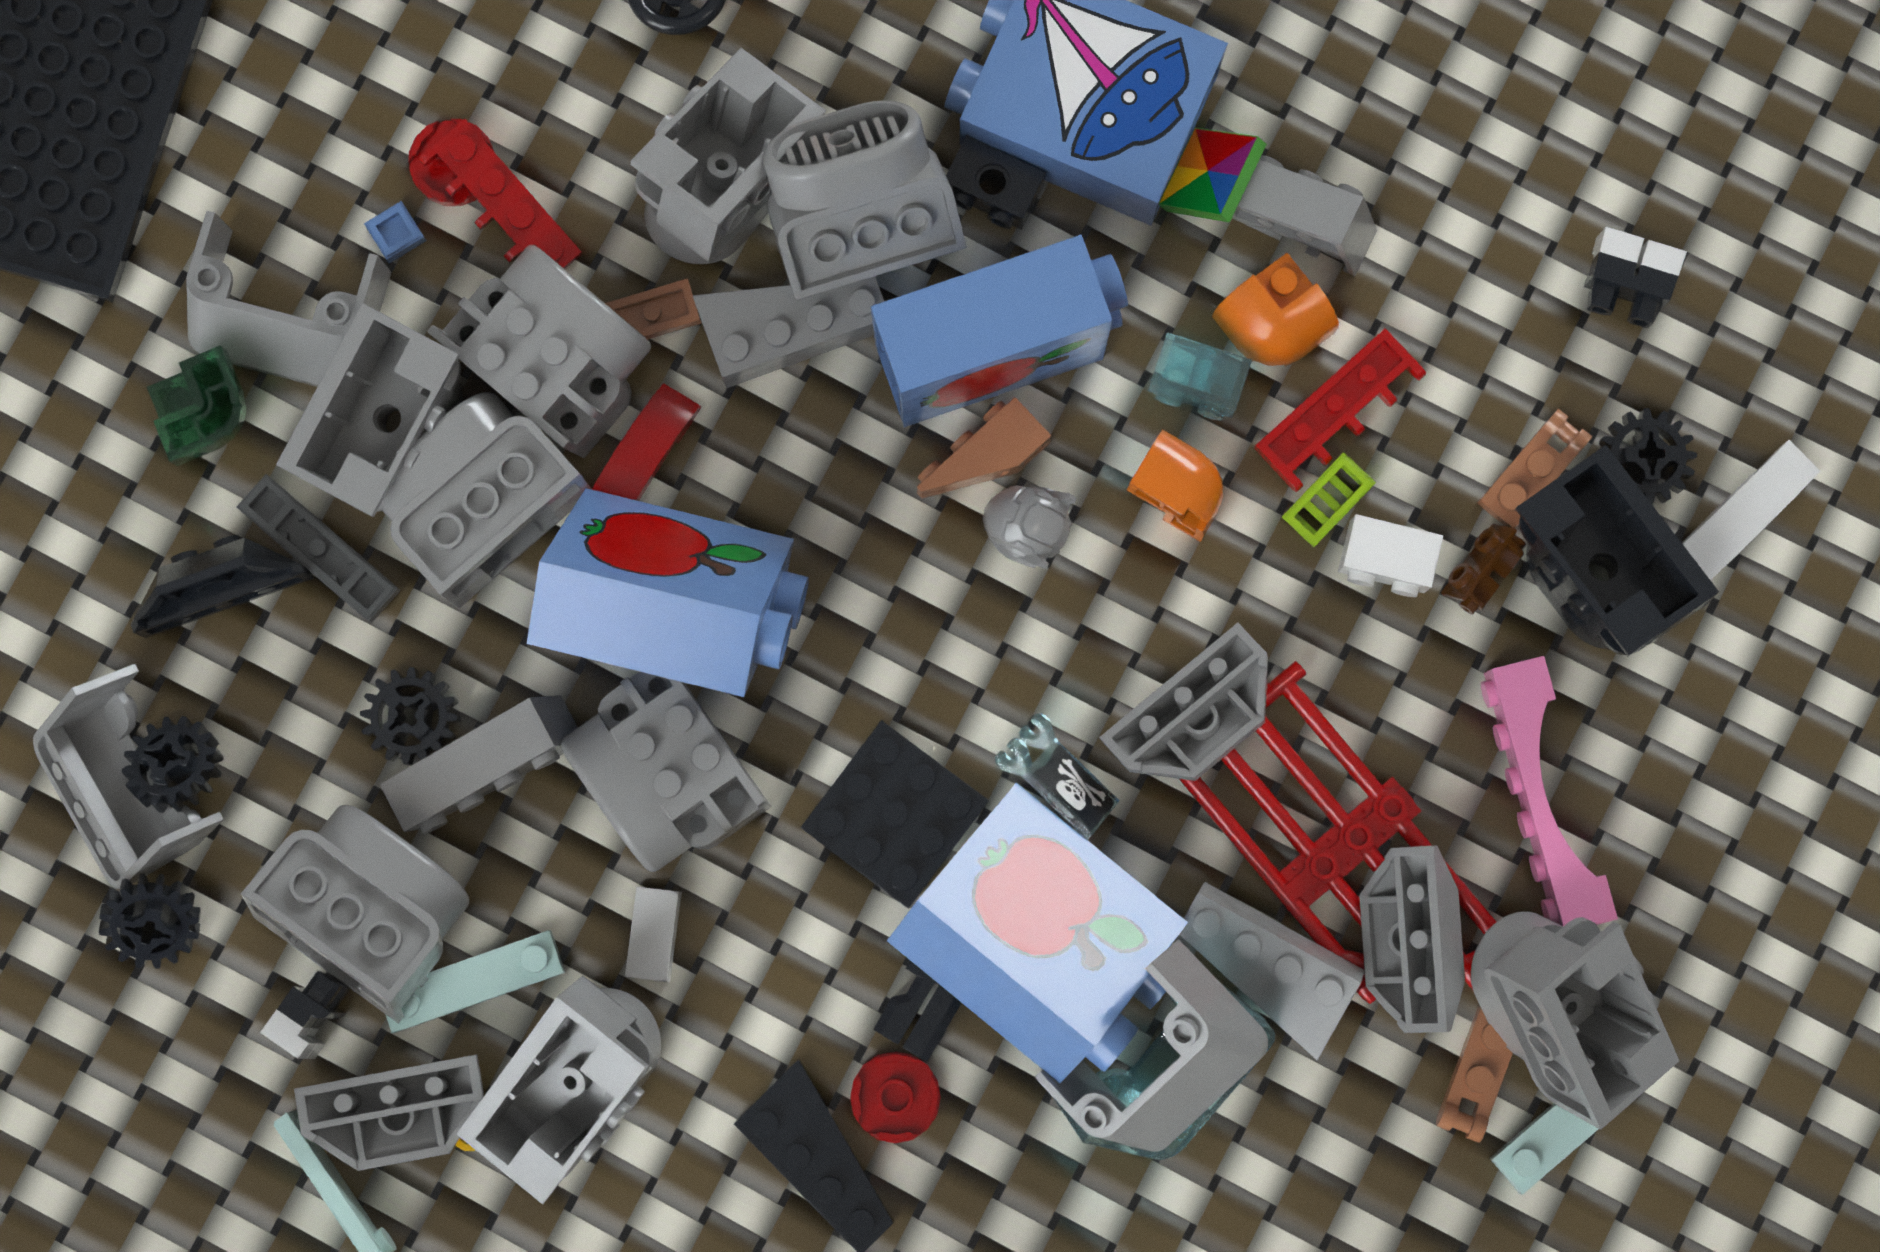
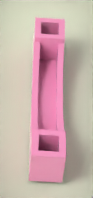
M1540 656L1493 668L1485 672L1486 681L1481 682V691L1486 706L1488 708L1493 707L1498 724L1493 725L1494 739L1499 751L1505 750L1510 768L1505 769V778L1510 793L1518 795L1522 809L1521 812H1517V821L1523 838H1530L1534 855L1529 856V864L1535 881H1542L1546 899L1541 901L1544 917L1562 926H1565L1575 918L1581 917L1594 922L1596 925L1617 920L1618 917L1606 875L1595 876L1574 854L1556 824L1545 794L1540 766V733L1546 705L1556 699L1545 657Z

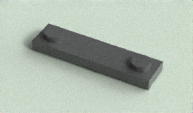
M267 474L263 476L236 507L369 623L372 624L401 591Z

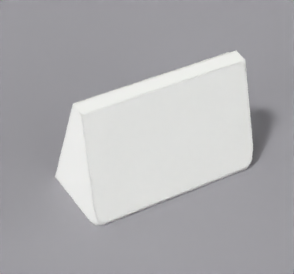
M636 887L625 977L670 982L682 892Z

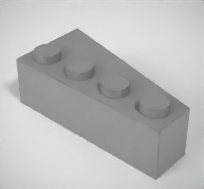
M875 276L795 300L790 285L693 295L726 388L873 336L870 306L884 302Z
M561 695L530 697L387 779L380 786L403 831L421 829L423 834H427L445 825L448 822L445 816L458 809L460 813L469 811L485 801L483 796L496 789L498 792L503 791L522 780L521 776L534 769H542L560 758L559 756L564 754L561 748L562 739L578 727Z
M1204 882L1184 917L1188 923L1180 935L1310 1055L1318 1060L1361 984L1365 970Z

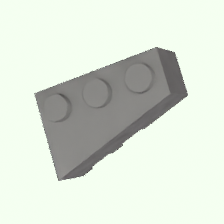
M1261 155L1232 216L1233 219L1279 241L1284 236L1308 245L1305 253L1315 258H1318L1321 251L1344 262L1345 266L1342 271L1353 276L1356 275L1377 232L1365 198L1358 189L1347 184H1339L1338 187L1324 183L1321 177L1308 170L1300 169L1298 173L1285 169L1279 161Z

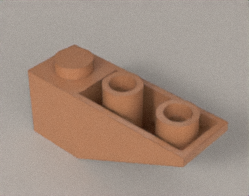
M1016 397L1007 405L1001 400L984 415L983 420L986 424L975 434L970 430L966 431L952 444L950 449L954 453L942 464L935 460L918 476L921 483L917 486V494L923 499L1016 474L1050 444L1052 435Z

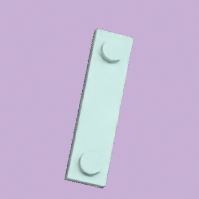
M548 930L430 972L427 975L428 980L423 987L419 986L401 1008L404 1017L399 1024L386 1015L391 1033L400 1032L564 974L565 970L552 931Z
M1553 1103L1491 1156L1490 1159L1517 1192L1523 1195L1593 1135L1598 1128Z
M297 1110L287 1112L274 1121V1127L358 1252H394L397 1250L389 1233L383 1227L379 1229L375 1227L323 1148L301 1135Z

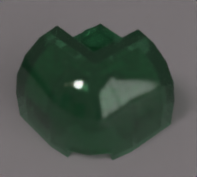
M221 345L179 362L182 370L181 373L147 386L159 417L153 422L169 462L176 466H181L223 448L238 436L246 418V403L243 389L228 352Z

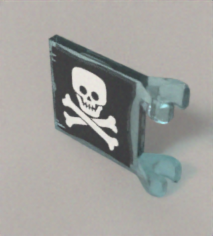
M1037 713L1031 718V722L1039 728L1040 734L1032 732L1027 725H1024L1019 731L1021 740L1014 738L1007 744V747L1015 753L1016 759H1011L1004 751H1000L995 756V763L1002 770L1019 775L1025 779L1066 821L1088 840L1120 800L1056 739L1050 720L1044 714ZM1025 744L1044 750L1033 763Z

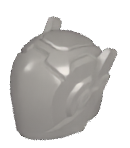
M1012 485L996 494L986 505L983 513L984 527L993 545L1006 558L1032 568L1038 566L1047 569L1049 563L1046 562V559L1059 554L1060 549L1063 548L1067 541L1070 526L1072 525L1068 516V507L1070 504H1075L1077 498L1070 493L1054 491L1045 487Z

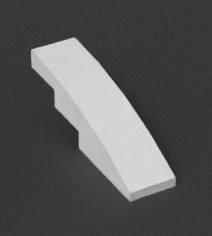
M1788 440L1716 508L1682 544L1708 578L1712 580L1819 474L1820 470Z

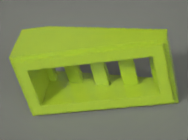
M1343 451L1286 511L1282 518L1308 543L1315 547L1375 485L1376 481ZM1340 468L1360 485L1355 491H1352L1336 475ZM1328 481L1347 498L1342 505L1323 488ZM1315 494L1335 511L1330 517L1325 515L1311 501ZM1303 507L1322 524L1317 531L1298 514Z

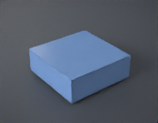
M402 201L364 223L388 263L393 262L426 242L425 237Z

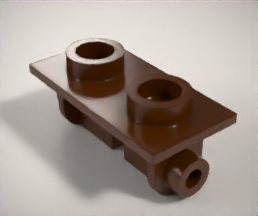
M1492 524L1490 528L1485 529L1477 537L1474 544L1475 548L1466 560L1456 566L1450 573L1448 584L1441 594L1445 597L1461 600L1459 606L1471 615L1477 609L1482 611L1500 586L1489 576L1490 573L1494 571L1498 576L1505 579L1524 555L1522 549L1526 543L1515 535L1517 530L1497 524Z

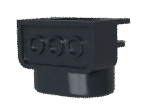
M1606 445L1516 507V511L1520 515L1519 529L1527 541L1526 560L1532 579L1570 630L1578 638L1594 647L1612 650L1617 654L1627 655L1628 657L1639 652L1647 645L1652 644L1706 606L1719 593L1712 581ZM1598 564L1603 566L1608 572L1609 580L1600 581L1594 578L1589 571V565Z

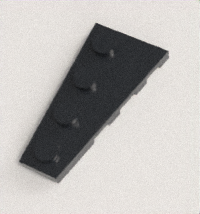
M798 1059L734 1125L856 1252H865L894 1221L859 1164L849 1143L837 1126L820 1093L815 1088L800 1059Z

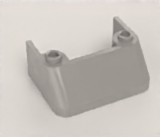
M206 211L186 278L187 327L190 345L206 358L318 387L362 303L380 312L392 272L378 255L369 253L357 295L341 291L326 294L318 302L312 320L229 299L233 287V275L223 261L233 230L215 212Z
M135 664L71 688L33 737L34 751L41 766L104 877L116 889H120L123 879L126 878L131 883L139 881L140 874L145 873L147 876L198 846L224 820L220 812L201 819L195 810L190 809L184 804L182 812L177 813L173 807L171 808L168 805L164 813H159L153 805H150L148 808L143 806L127 789L126 784L129 780L122 774V768L131 765V763L123 755L125 751H135L137 749L129 734L135 728L138 708L133 698L127 695L124 689L139 672ZM147 772L148 782L150 785H153V781L149 777L151 772Z
M1179 939L1145 969L1178 1003L1166 1016L1163 1029L1167 1041L1181 1056L1132 1103L1126 1107L1083 1060L1061 1083H1058L1044 1070L1035 1076L1037 1081L1075 1122L1091 1136L1151 1152L1161 1151L1170 1145L1265 1055L1268 1049V1038L1262 1026Z

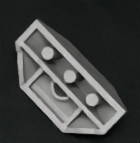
M1236 623L1099 737L1100 740L1129 772L1196 781L1265 723L1268 671L1267 652L1239 623Z
M1437 845L1390 848L1384 857L1385 860L1374 872L1359 895L1366 987L1382 1007L1397 1021L1396 1024L1404 1033L1450 1032L1465 984L1458 888Z
M477 1055L294 1089L301 1135L315 1142L357 1171L450 1154L460 1139L456 1135L484 1097Z

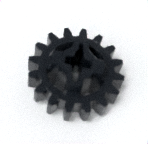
M1644 408L1639 413L1638 420L1630 411L1622 416L1623 425L1614 421L1608 427L1613 437L1604 436L1599 440L1598 444L1601 447L1606 445L1623 468L1634 478V482L1651 504L1654 502L1655 495L1661 503H1665L1671 499L1670 490L1678 494L1686 488L1680 478L1689 479L1695 473L1691 467L1686 466L1687 462L1697 458L1696 452L1686 451V445L1694 438L1692 435L1680 436L1678 431L1683 425L1681 420L1672 425L1667 424L1668 412L1662 411L1653 419L1650 409ZM1635 431V435L1632 437L1633 445L1620 448L1624 437L1628 433ZM1659 434L1668 441L1670 446L1659 437ZM1644 449L1646 456L1654 457V462L1649 466L1647 459L1639 458V453ZM1673 467L1668 479L1658 484V480L1661 479L1660 471Z
M409 667L406 678H403L401 673L394 669L391 670L392 682L386 683L380 679L375 681L377 688L380 690L377 695L365 694L364 698L372 703L371 709L360 711V716L369 719L371 725L362 729V732L366 736L377 737L371 745L373 750L378 752L387 747L385 759L394 762L399 754H402L403 764L412 766L415 755H418L420 760L430 755V750L438 751L443 748L444 745L441 741L444 737L455 740L457 735L449 730L450 723L460 722L461 717L450 713V708L459 702L455 697L444 696L450 687L448 683L442 681L435 686L433 685L436 676L434 673L427 671L422 679H419L418 669ZM408 687L425 689L415 697L405 696L399 691ZM385 704H387L389 707L388 721L383 724L382 713ZM407 707L417 710L414 714L418 720L415 725L403 723L407 718L403 713ZM438 708L439 721L436 729H434L432 717L433 712ZM406 736H415L422 743L413 746H402L396 742L403 740Z
M181 716L177 725L169 717H164L162 728L156 729L149 723L146 725L149 735L145 738L135 735L132 738L138 746L137 749L124 752L123 756L131 763V765L122 768V774L129 780L126 784L127 789L143 806L148 808L150 805H153L159 813H164L169 804L177 813L182 812L183 801L188 799L195 806L198 805L199 798L197 794L201 790L211 793L213 788L208 783L209 779L219 778L222 775L215 765L224 760L223 755L216 748L219 745L218 740L201 722L197 721L195 724H192L186 716ZM193 743L198 747L199 757L194 756L196 751L192 748ZM147 772H151L149 777L153 781V785H150L148 782Z
M142 873L136 885H133L126 878L123 879L120 892L110 889L106 904L101 905L99 915L101 921L98 932L101 936H107L105 948L107 951L119 948L118 960L121 962L130 956L136 958V968H141L145 960H151L155 969H159L161 960L165 957L173 964L177 963L180 950L190 953L193 939H198L201 924L198 922H200L201 909L200 907L193 906L194 893L190 892L181 895L182 882L179 880L171 886L165 885L164 874H159L155 882H149L145 873Z

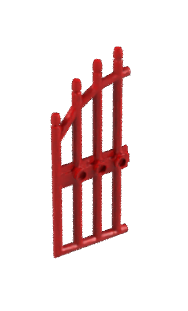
M1294 661L1267 684L1266 708L1280 696L1284 695L1368 797L1347 813L1265 716V723L1256 730V733L1334 825L1313 842L1234 748L1221 759L1222 762L1299 852L1296 858L1278 871L1201 777L1196 781L1179 780L1314 942L1365 970L1364 954L1345 950L1309 906L1330 890L1362 928L1360 898L1343 877L1363 860L1375 872L1385 860L1378 848L1397 832L1410 847L1433 845L1412 821L1421 812L1413 798L1400 786L1393 776L1381 785L1298 686L1297 682L1306 676L1307 673L1297 661ZM1445 861L1458 888L1459 905L1482 933L1485 934L1497 921ZM1475 951L1467 955L1463 952L1465 982L1472 990L1471 964ZM1364 973L1361 984L1356 992L1363 1000L1371 1004L1376 998L1366 987Z

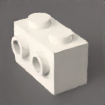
M1355 514L1349 521L1338 572L1347 574V581L1357 585L1373 587L1376 581L1392 585L1391 592L1395 594L1417 597L1418 592L1425 593L1432 588L1443 535Z

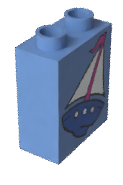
M989 0L982 17L980 30L996 36V40L984 66L966 58L962 61L945 101V108L961 114L960 145H962L966 135H969L1046 172L1045 181L1152 226L1160 208L1159 201L1219 74L1228 43L1127 0Z

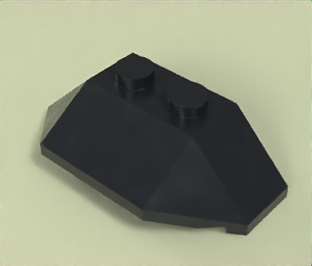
M239 535L224 537L213 543L214 549L198 554L197 550L185 551L173 556L171 564L160 567L131 623L134 634L148 638L314 579V577L302 564L247 538L240 539Z

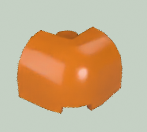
M1285 253L1256 276L1252 275L1217 306L1212 315L1213 319L1240 353L1251 362L1256 361L1268 366L1285 365L1286 367L1302 359L1334 335L1339 328L1337 315L1325 293L1317 283L1313 285L1288 253Z
M1163 429L1127 488V491L1165 512L1163 521L1199 542L1202 541L1215 519L1224 497L1223 481L1216 465L1202 452Z

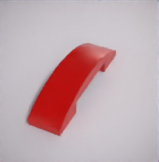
M663 383L617 446L592 490L639 501L674 444H679L700 411L701 405Z

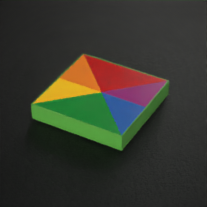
M1194 128L1159 201V206L1166 212L1230 223L1267 144L1258 136Z

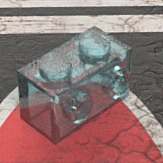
M1167 332L1148 391L1155 393V399L1167 405L1179 407L1181 402L1198 407L1197 413L1213 420H1223L1224 416L1232 418L1252 360Z

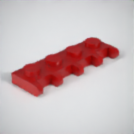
M465 118L419 157V161L424 166H427L439 156L457 177L445 188L447 193L453 196L465 186L482 205L486 212L474 222L480 230L495 220L516 245L504 255V258L509 263L518 258L529 245L539 247L564 269L582 255L581 250Z
M1385 328L1259 441L1254 449L1293 491L1298 492L1303 487V483L1293 472L1311 455H1314L1326 466L1333 458L1323 445L1345 425L1356 436L1362 434L1365 428L1355 416L1377 396L1387 406L1391 407L1397 402V398L1388 389V386L1405 370L1418 381L1426 376V372Z

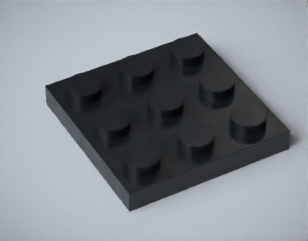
M881 720L800 828L909 909L989 800Z

